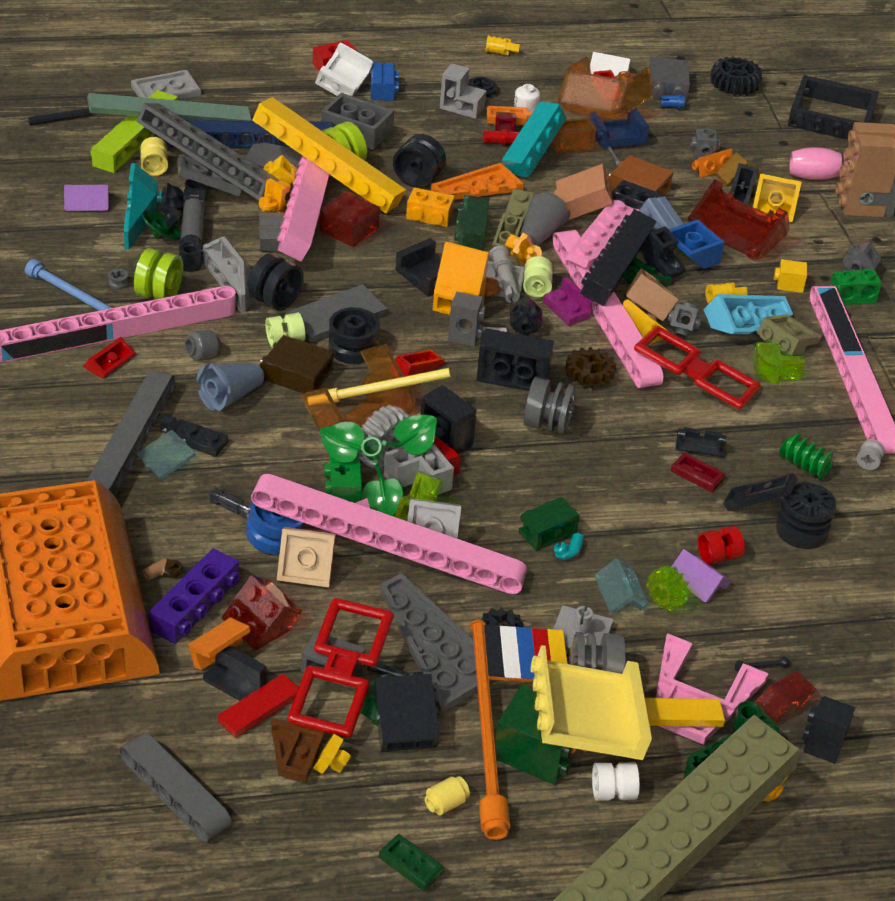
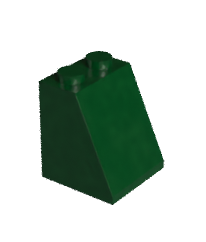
M521 684L498 721L495 740L496 760L556 785L560 776L565 777L569 771L571 760H568L573 748L542 743L541 730L537 729L539 711L535 710L537 694L527 685Z

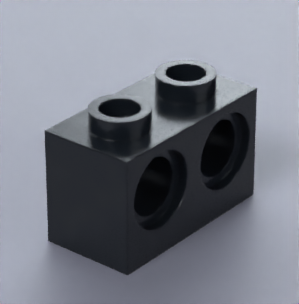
M625 180L612 192L613 200L622 201L625 205L639 210L648 198L657 199L661 196L659 192Z

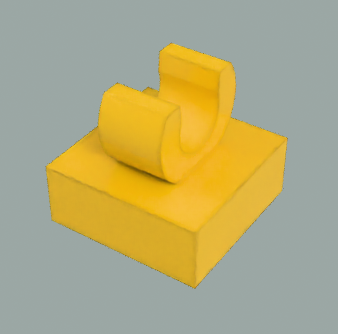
M333 734L313 769L323 774L328 766H330L334 771L341 773L344 765L346 766L351 757L348 752L338 750L344 739Z

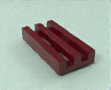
M683 453L671 465L670 470L711 493L714 492L715 487L720 485V482L725 480L726 475L686 453Z

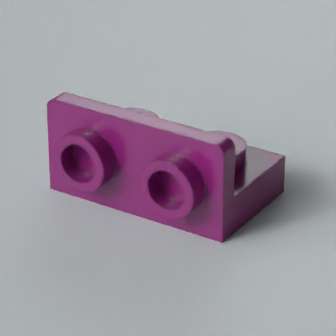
M568 277L562 279V287L560 289L543 295V303L568 326L589 319L593 301L580 294L581 289Z

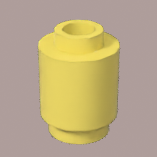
M449 777L426 790V806L431 812L442 815L465 803L466 798L470 796L469 787L462 777Z

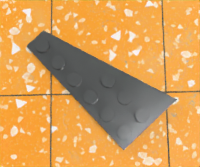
M402 573L382 583L380 592L389 610L394 614V620L419 671L432 675L435 704L440 714L477 693L473 639ZM489 680V685L497 680Z

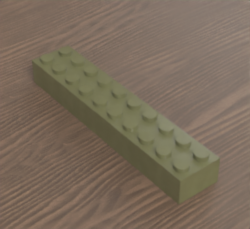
M753 715L553 901H658L796 769L799 749Z

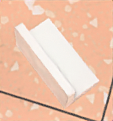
M593 52L588 73L593 76L595 71L612 70L617 81L625 82L628 71H630L631 59Z

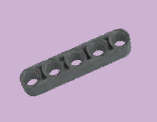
M147 732L140 734L119 748L124 763L202 841H209L231 826V818L226 809Z

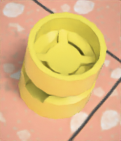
M158 137L145 139L140 146L141 168L150 176L162 175L168 168L167 144Z

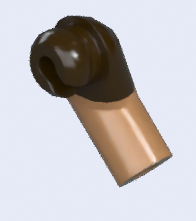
M162 559L143 569L142 574L146 581H150L158 576L174 578L182 573L183 565L178 560Z

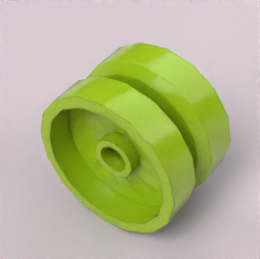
M345 121L335 127L322 131L364 161L366 160V141L361 131L352 122Z
M152 248L145 249L140 256L135 271V294L147 299L154 297L155 300L176 296L183 274L182 257L168 252L163 255L160 250Z

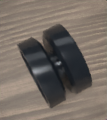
M415 134L410 137L393 157V168L396 175L405 184L414 188H424L429 185L446 165V154L443 147L436 139L426 134Z
M274 253L265 254L257 261L249 275L247 286L250 296L263 303L265 302L266 305L277 311L285 310L295 301L301 290L304 276L302 268Z
M349 307L333 313L329 320L328 350L334 351V358L346 364H362L374 359L378 354L379 319L374 313L363 308Z

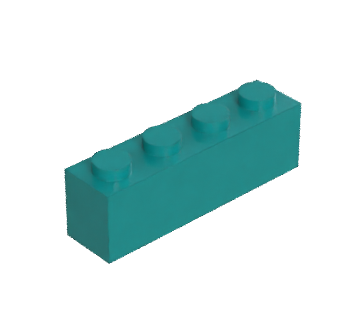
M539 102L503 157L502 162L504 166L515 176L529 177L564 124L567 118L560 104Z

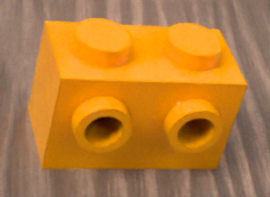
M413 188L407 201L406 219L447 227L453 215L455 196Z

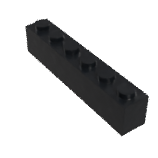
M636 209L632 211L630 216L626 214L613 236L609 238L605 249L601 250L597 260H594L589 272H586L581 281V284L584 286L580 294L604 306L644 246L649 233L653 231L657 221Z

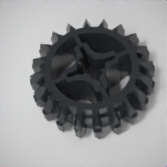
M732 56L731 58L724 57V59H718V61L714 62L710 73L711 83L714 84V87L719 88V91H725L726 94H738L739 96L742 94H752L758 90L762 82V73L759 65L754 64L753 61H748L747 58L742 59L740 56L738 58Z

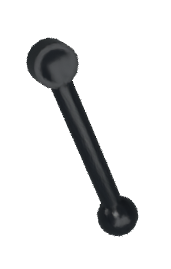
M782 657L780 660L744 664L754 668L779 665L785 668L789 666L790 660L787 657ZM743 661L735 663V671L739 672L744 663Z

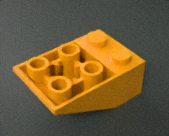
M445 242L434 290L433 311L450 315L451 303L456 291L483 297L482 306H484L489 252Z

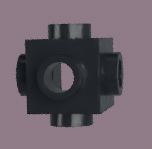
M525 296L510 306V326L514 331L526 336L536 332L542 326V309L531 298Z

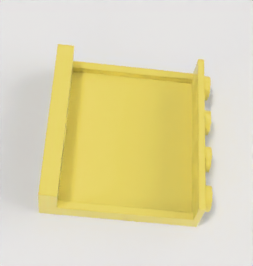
M541 645L538 656H533L531 672L535 674L533 691L537 692L535 710L539 711L537 729L541 730L542 743L643 760L652 737L638 663L627 661L623 673L620 674L547 660L546 646Z

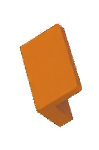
M229 618L189 643L188 647L194 667L203 670L215 662V654L229 645L237 648L243 644L242 637L250 632L249 626Z

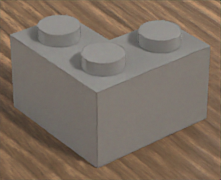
M451 63L442 74L440 109L476 119L485 108L486 90L468 86L470 68Z
M434 444L429 451L422 455H411L405 451L404 447L385 453L384 475L387 479L394 478L398 480L402 488L418 482L430 497L452 490L454 467Z

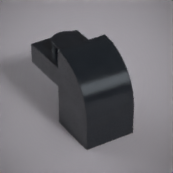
M666 226L649 233L644 244V256L647 264L657 268L664 277L668 275L674 278L683 274L686 267L673 253L679 241Z

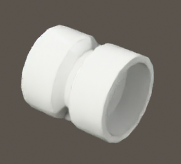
M619 762L616 768H614L612 763H594L592 786L595 800L609 801L614 799L615 795L620 800H637L639 795V773L636 762Z

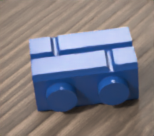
M373 63L371 68L372 100H394L395 93L399 91V71H395L394 63Z

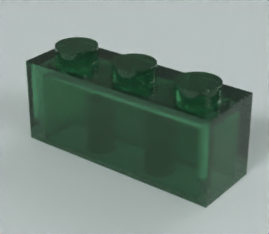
M464 195L463 204L459 203L454 241H458V245L483 251L490 198Z

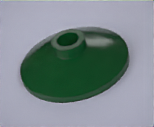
M145 210L142 213V218L151 229L150 233L157 238L163 236L174 240L180 238L181 232L177 226L173 224L170 227L165 224V217L150 210Z

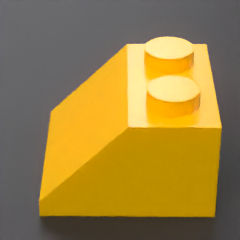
M760 174L751 215L792 223L801 182Z

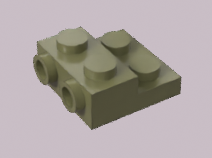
M787 314L763 318L757 334L760 335L764 342L777 346L787 356L803 354L806 347L818 344L822 337Z

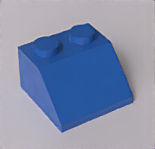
M698 219L669 229L679 241L677 247L703 269L721 262L724 241Z

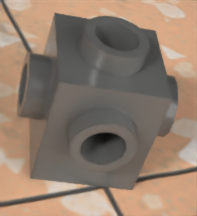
M709 128L696 129L695 137L692 136L690 141L694 160L719 150L720 138H717L716 130Z
M869 241L860 246L856 244L850 247L843 259V263L848 271L875 270L881 257Z
M683 302L682 305L676 303L675 309L670 311L668 317L671 328L675 330L674 333L688 336V333L694 334L695 329L699 330L702 316H699V310L695 308L696 305ZM684 317L690 319L687 325L681 323Z

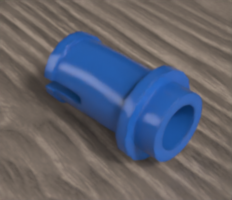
M678 94V96L661 95L660 107L684 108L685 96H681V94Z

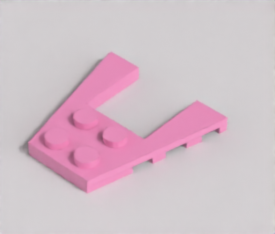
M667 634L656 698L720 699L725 724L736 713L738 705L741 702L748 701L767 681L769 673L743 663L725 700L679 682L675 679L686 661L693 643ZM659 726L703 745L721 728Z

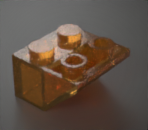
M590 117L565 120L552 140L551 146L555 153L593 149L596 127Z

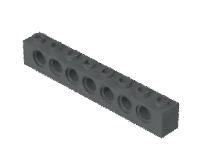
M159 103L143 104L137 123L257 200L264 197L266 180L271 178L276 182L280 181Z

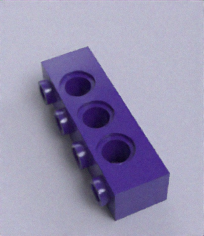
M212 548L148 612L150 631L174 644L183 636H187L192 627L199 620L205 618L213 605L219 603L224 594L231 587L237 585L240 579L239 561Z

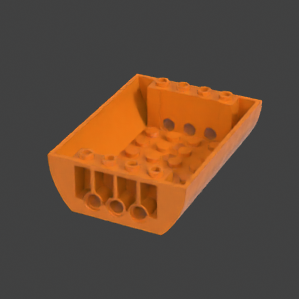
M96 480L1 493L0 701L160 674L123 512L114 495ZM57 584H65V585H66V586L63 587V588H56V587H54V586L57 585ZM60 604H70L67 608L58 607Z

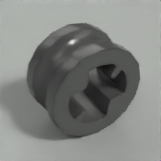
M116 268L109 271L108 283L111 288L119 290L128 286L129 280L126 270Z

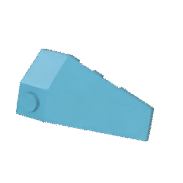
M718 294L703 309L711 328L730 334L754 333L758 331L765 317L785 314L793 315L785 296Z

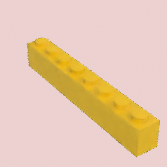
M271 97L259 103L252 121L384 213L390 212L399 205L406 191L405 188L275 98Z

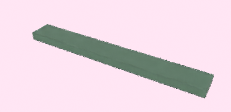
M89 93L87 98L90 113L139 117L144 103H159L185 120L252 121L247 106Z

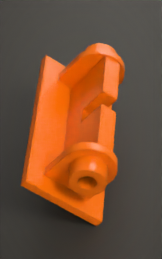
M732 148L699 157L692 163L693 170L699 172L700 178L716 174L733 155Z

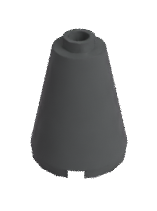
M544 192V194L536 193L530 201L519 237L522 233L529 235L532 243L539 247L569 220L570 211H567L564 207L566 203L550 192Z

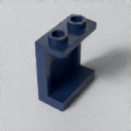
M628 108L627 119L601 121L596 112H591L590 119L587 122L588 130L591 131L594 139L602 148L647 144L649 125L637 108Z

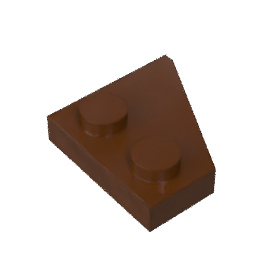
M272 719L271 733L278 775L306 782L323 744L324 732Z

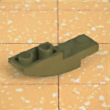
M513 189L506 212L503 213L492 247L505 246L511 234L519 237L530 201L534 196L533 192Z

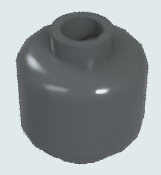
M196 330L189 333L185 339L184 348L187 355L195 361L210 360L217 356L221 348V341L212 330Z

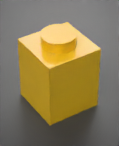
M781 259L779 268L775 267L773 280L777 281V289L803 293L807 278V263Z

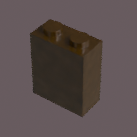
M283 335L277 343L273 344L271 351L267 356H263L260 362V367L264 371V380L309 396L314 395L333 371L334 351Z

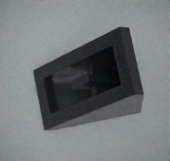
M738 163L727 203L748 208L754 194L759 168Z

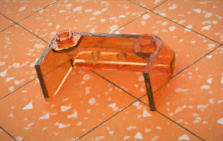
M586 56L567 68L558 96V104L565 110L586 114L596 112L598 116L607 118L623 117L652 97L650 67H645L636 74L622 71L613 78L591 74L590 59Z
M387 344L364 349L360 352L371 372L364 378L362 385L404 377ZM405 386L365 394L367 399L342 417L327 388L305 392L300 395L319 430L340 422H353L362 428V424L366 423L367 417H371L374 411L379 412L382 406L386 407L390 404L391 406L400 407L407 414H410L416 404L410 387Z

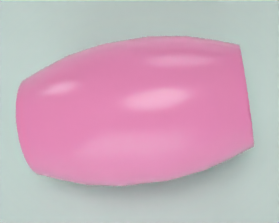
M817 147L802 148L791 152L790 174L807 180H827L840 176L842 155L839 152Z

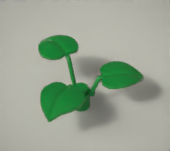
M415 415L401 420L394 429V436L400 441L398 443L386 442L385 440L380 442L376 437L365 439L362 428L353 422H340L321 428L320 435L326 451L338 462H353L357 458L358 451L363 452L370 461H373L379 481H370L365 485L362 490L361 500L367 498L370 509L394 516L402 504L403 489L398 480L394 478L384 481L379 460L385 455V447L399 448L403 446L405 451L411 455H422L429 451L435 441L437 419L430 415Z

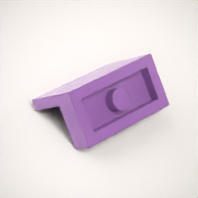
M64 185L65 211H108V185Z
M685 549L682 550L667 572L669 577L706 603L709 602L718 587L727 589L732 582L698 556Z

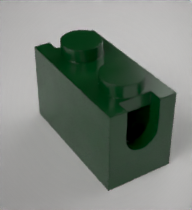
M559 497L521 514L520 519L523 522V527L519 528L518 533L538 551L577 533L580 515L562 497Z

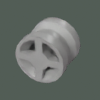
M876 440L864 441L856 457L859 466L867 470L877 469L885 452L884 446Z

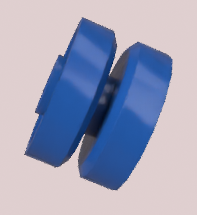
M251 501L245 534L248 541L256 549L264 553L279 555L283 527L303 529L305 523L260 508Z

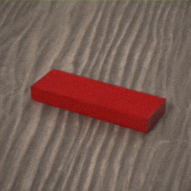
M282 674L218 714V722L233 737L237 738L293 702L298 686Z

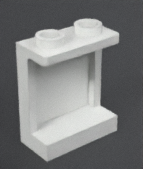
M339 43L329 62L320 69L315 84L336 96L342 92L354 97L369 75L374 62L345 44Z

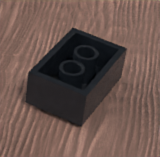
M485 328L479 348L476 381L530 391L535 377L549 380L554 341Z

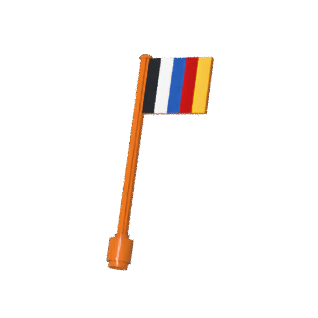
M477 619L471 622L470 628L473 631L486 796L479 802L481 830L486 838L499 840L508 834L510 816L508 800L499 795L489 680L533 683L535 674L531 672V662L533 656H538L541 645L546 646L548 661L567 664L563 630L486 625L483 620Z

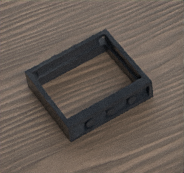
M803 75L790 111L787 126L848 140V133L853 129L854 122L859 121L799 108L803 96L867 110L864 123H871L879 91Z

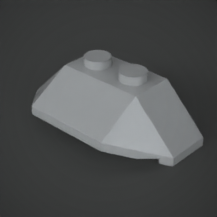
M225 236L203 245L204 265L220 286H229L235 290L236 307L240 313L246 312L253 300L247 286L252 270L248 266L246 259L240 256Z

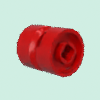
M734 525L721 528L718 531L702 532L698 535L697 546L699 555L709 565L720 563L724 559L728 561L741 558L744 555V539L740 530Z

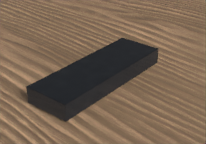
M794 473L731 488L723 504L728 511L788 496L791 494L798 479Z

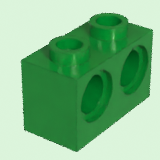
M874 269L833 272L830 286L837 288L844 305L875 304L882 284Z

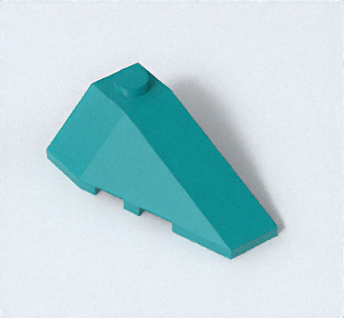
M131 163L129 184L132 185H130L129 192H127V210L124 223L125 250H129L147 226L142 218V213L145 210L157 213L158 204H161L162 191H158V182L136 163Z

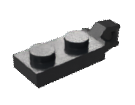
M167 183L162 189L160 211L165 214L164 223L172 227L175 222L180 221L183 217L184 193L179 187Z
M167 415L160 420V431L173 438V442L216 457L228 443V435L189 421L177 420L175 417Z

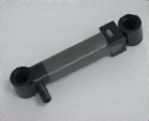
M191 179L185 181L179 256L182 257L183 271L195 272L201 268L204 216L206 215L207 201L206 185Z

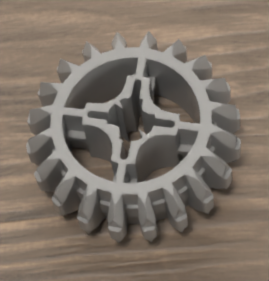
M390 404L386 407L382 406L379 412L374 411L371 417H367L366 423L362 424L365 439L376 437L380 442L383 440L394 443L400 442L394 436V429L401 420L409 417V414L397 406H391ZM385 447V453L397 449V447ZM358 451L360 460L368 467L374 469L373 461H370L363 452ZM385 455L381 460H379V465L381 468L385 464Z

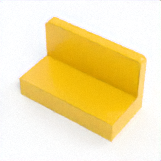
M629 299L623 302V307L642 337L655 326L665 329ZM657 336L649 345L662 340V338Z

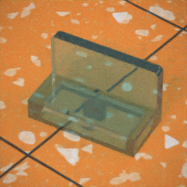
M617 557L595 574V579L611 613L615 614L628 603H631L640 610L649 605L633 567Z

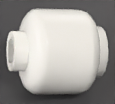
M525 84L517 88L515 91L514 107H527L528 111H534L540 102V91L531 84Z

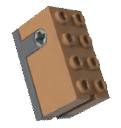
M854 122L853 129L848 133V148L844 150L845 162L840 167V182L836 183L835 188L836 195L839 196V206L842 207L844 215L893 217L895 211V125Z

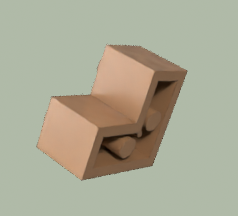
M642 268L626 289L627 298L638 308L641 306L646 309V314L655 321L658 318L664 321L679 300L676 294L661 285L657 278Z

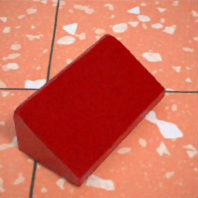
M119 337L90 357L83 367L103 379L134 357L136 353L122 337Z

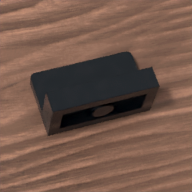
M229 645L215 654V663L203 674V681L241 701L266 685V665Z

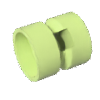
M535 256L525 263L523 288L528 295L540 298L544 294L550 293L552 289L553 265L549 259Z
M299 312L287 314L284 319L281 316L266 318V334L271 347L283 335L305 341L304 322Z

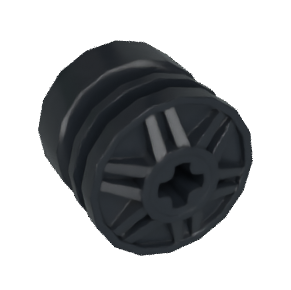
M809 482L796 483L791 494L784 496L781 503V510L776 523V530L780 538L788 545L800 549H813L823 545L828 538L831 521L836 510L835 497L829 490L818 484Z

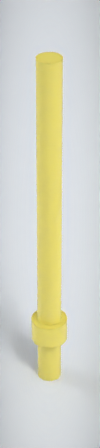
M449 368L340 390L333 388L328 389L325 393L310 395L309 400L311 405L324 402L331 404L340 402V399L450 378L451 372Z

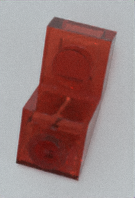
M795 671L770 685L755 703L777 723L792 706L799 710L817 689L798 671Z

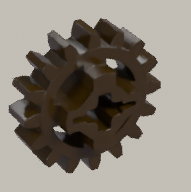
M580 347L579 352L573 350L572 355L568 354L565 370L567 371V376L572 377L573 382L580 381L581 386L588 384L589 387H593V384H597V386L601 387L602 382L609 384L610 379H614L616 363H614V357H609L608 352L601 353L600 348L593 350L592 347H589L588 350Z

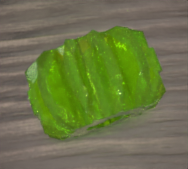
M669 565L656 569L648 576V582L645 584L649 589L647 594L652 596L653 603H658L660 609L675 610L689 600L688 595L691 593V590L687 587L689 581L683 578L684 573H678L676 566L671 568Z

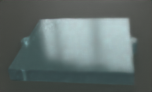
M170 430L139 451L137 456L146 464L147 470H151L162 480L195 457L196 454L187 445L185 439H181L173 430Z

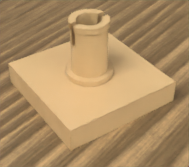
M283 527L277 580L329 587L336 534Z

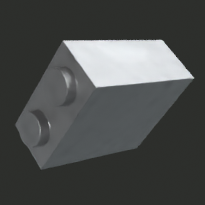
M650 57L648 98L660 99L661 95L678 96V94H681V96H685V101H687L690 85L688 60Z

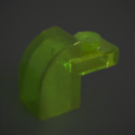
M756 342L752 359L755 373L762 380L779 385L780 379L801 380L805 365L804 357L781 355L780 346L777 343Z
M418 471L410 494L401 497L394 517L405 521L408 520L411 498L436 501L443 480L424 471Z

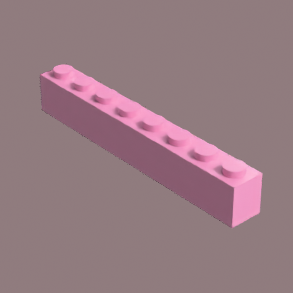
M303 155L298 164L299 167L295 174L296 178L292 185L293 188L289 195L290 199L280 227L281 231L277 237V241L280 242L278 251L301 262L312 243L329 177L326 171Z

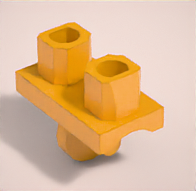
M271 178L266 180L264 197H261L258 202L262 212L286 211L287 201L285 196L290 192V184L283 180L278 182Z
M522 233L520 237L511 234L505 243V246L511 250V256L517 259L520 266L525 267L527 260L532 257L543 256L540 247L534 245L529 235Z

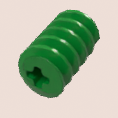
M799 432L793 437H788L779 449V456L785 457L788 462H793L795 466L801 467L803 471H809L810 475L813 477L817 476L818 480H823L831 469L833 452L830 451L824 456L825 448L823 446L816 451L817 443L813 442L808 446L809 438L805 437L800 441L802 434Z

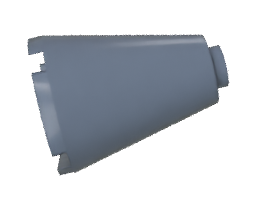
M256 363L207 364L202 366L197 374V383L200 382L201 390H198L199 396L203 403L212 411H221L228 408L261 386L264 381V371Z

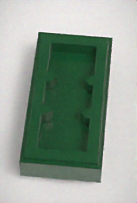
M399 833L379 851V858L424 892L444 873L443 865Z

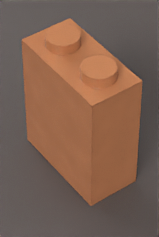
M603 164L556 181L557 190H554V194L566 203L564 207L567 211H570L569 220L613 204L611 181Z

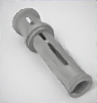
M502 245L495 246L489 253L490 259L494 262L493 269L500 277L506 301L511 303V296L513 303L519 300L520 295L513 278V263L508 258V248Z

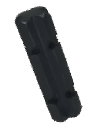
M213 488L209 493L210 502L217 505L220 503L221 507L236 514L240 512V516L248 519L251 503H244V500L227 492L223 494L224 491L218 488Z

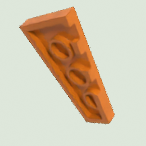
M502 163L431 184V191L454 195V200L513 192V189L523 190L524 183Z

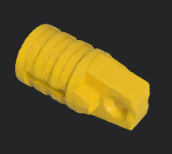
M488 35L485 52L509 56V52L519 53L520 44L511 43V39L497 38Z
M734 282L709 284L705 290L708 304L718 294L748 295L747 287L735 288Z

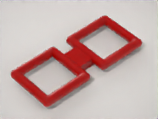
M655 326L634 346V350L676 375L684 373L695 379L694 384L697 387L739 410L761 388L759 382L718 359L713 360L710 364L698 358L701 355L699 348L660 326ZM659 336L689 354L679 364H676L647 346ZM716 370H719L749 388L738 399L706 380Z
M333 598L331 600L314 645L316 653L329 657L325 668L311 665L306 667L287 716L289 723L346 738L352 736L370 686V682L367 679L353 675L358 663L371 667L377 665L394 618L392 611L340 598ZM339 610L381 620L369 654L327 644ZM314 678L357 688L344 725L301 714Z

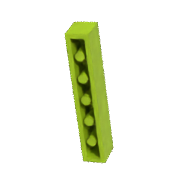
M156 90L148 97L178 101V96ZM127 116L91 148L92 166L115 173L141 149L140 146L145 139L154 137V133L137 123V116Z

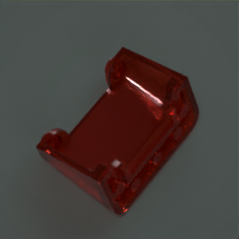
M714 179L688 216V222L698 219L722 239L724 245L745 254L752 260L762 259L789 232L788 212L778 208L775 214L772 210L765 213L734 199L732 192L728 194L722 189L724 183Z

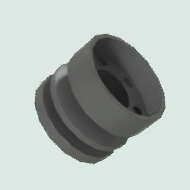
M535 377L526 402L524 426L540 429L544 419L548 420V431L553 432L556 422H558L557 433L564 435L574 414L576 387L569 384L565 394H563L564 384L559 382L555 392H552L551 380Z
M575 632L569 653V664L622 674L625 668V641L623 634L604 633L601 644L597 645L595 634L589 633L585 645L584 633Z

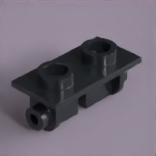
M678 428L675 450L711 456H724V445L726 444L727 435H722V432L705 430V435L700 436L701 430Z

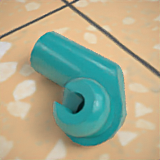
M575 533L572 535L569 545L562 542L560 546L557 543L554 546L555 556L561 560L578 556L581 552L584 536L580 533Z

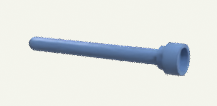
M31 259L27 263L25 274L33 279L42 278L98 311L111 308L46 271L43 263L38 260Z

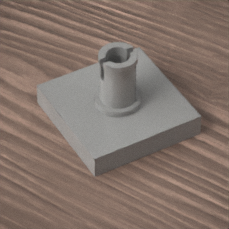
M411 498L407 521L458 539L462 505Z
M562 605L554 629L563 630L566 655H569L575 632L584 633L585 645L588 634L594 633L596 643L600 645L603 634L610 633L613 619L593 614L592 609L587 607V611H584L585 606L575 609Z

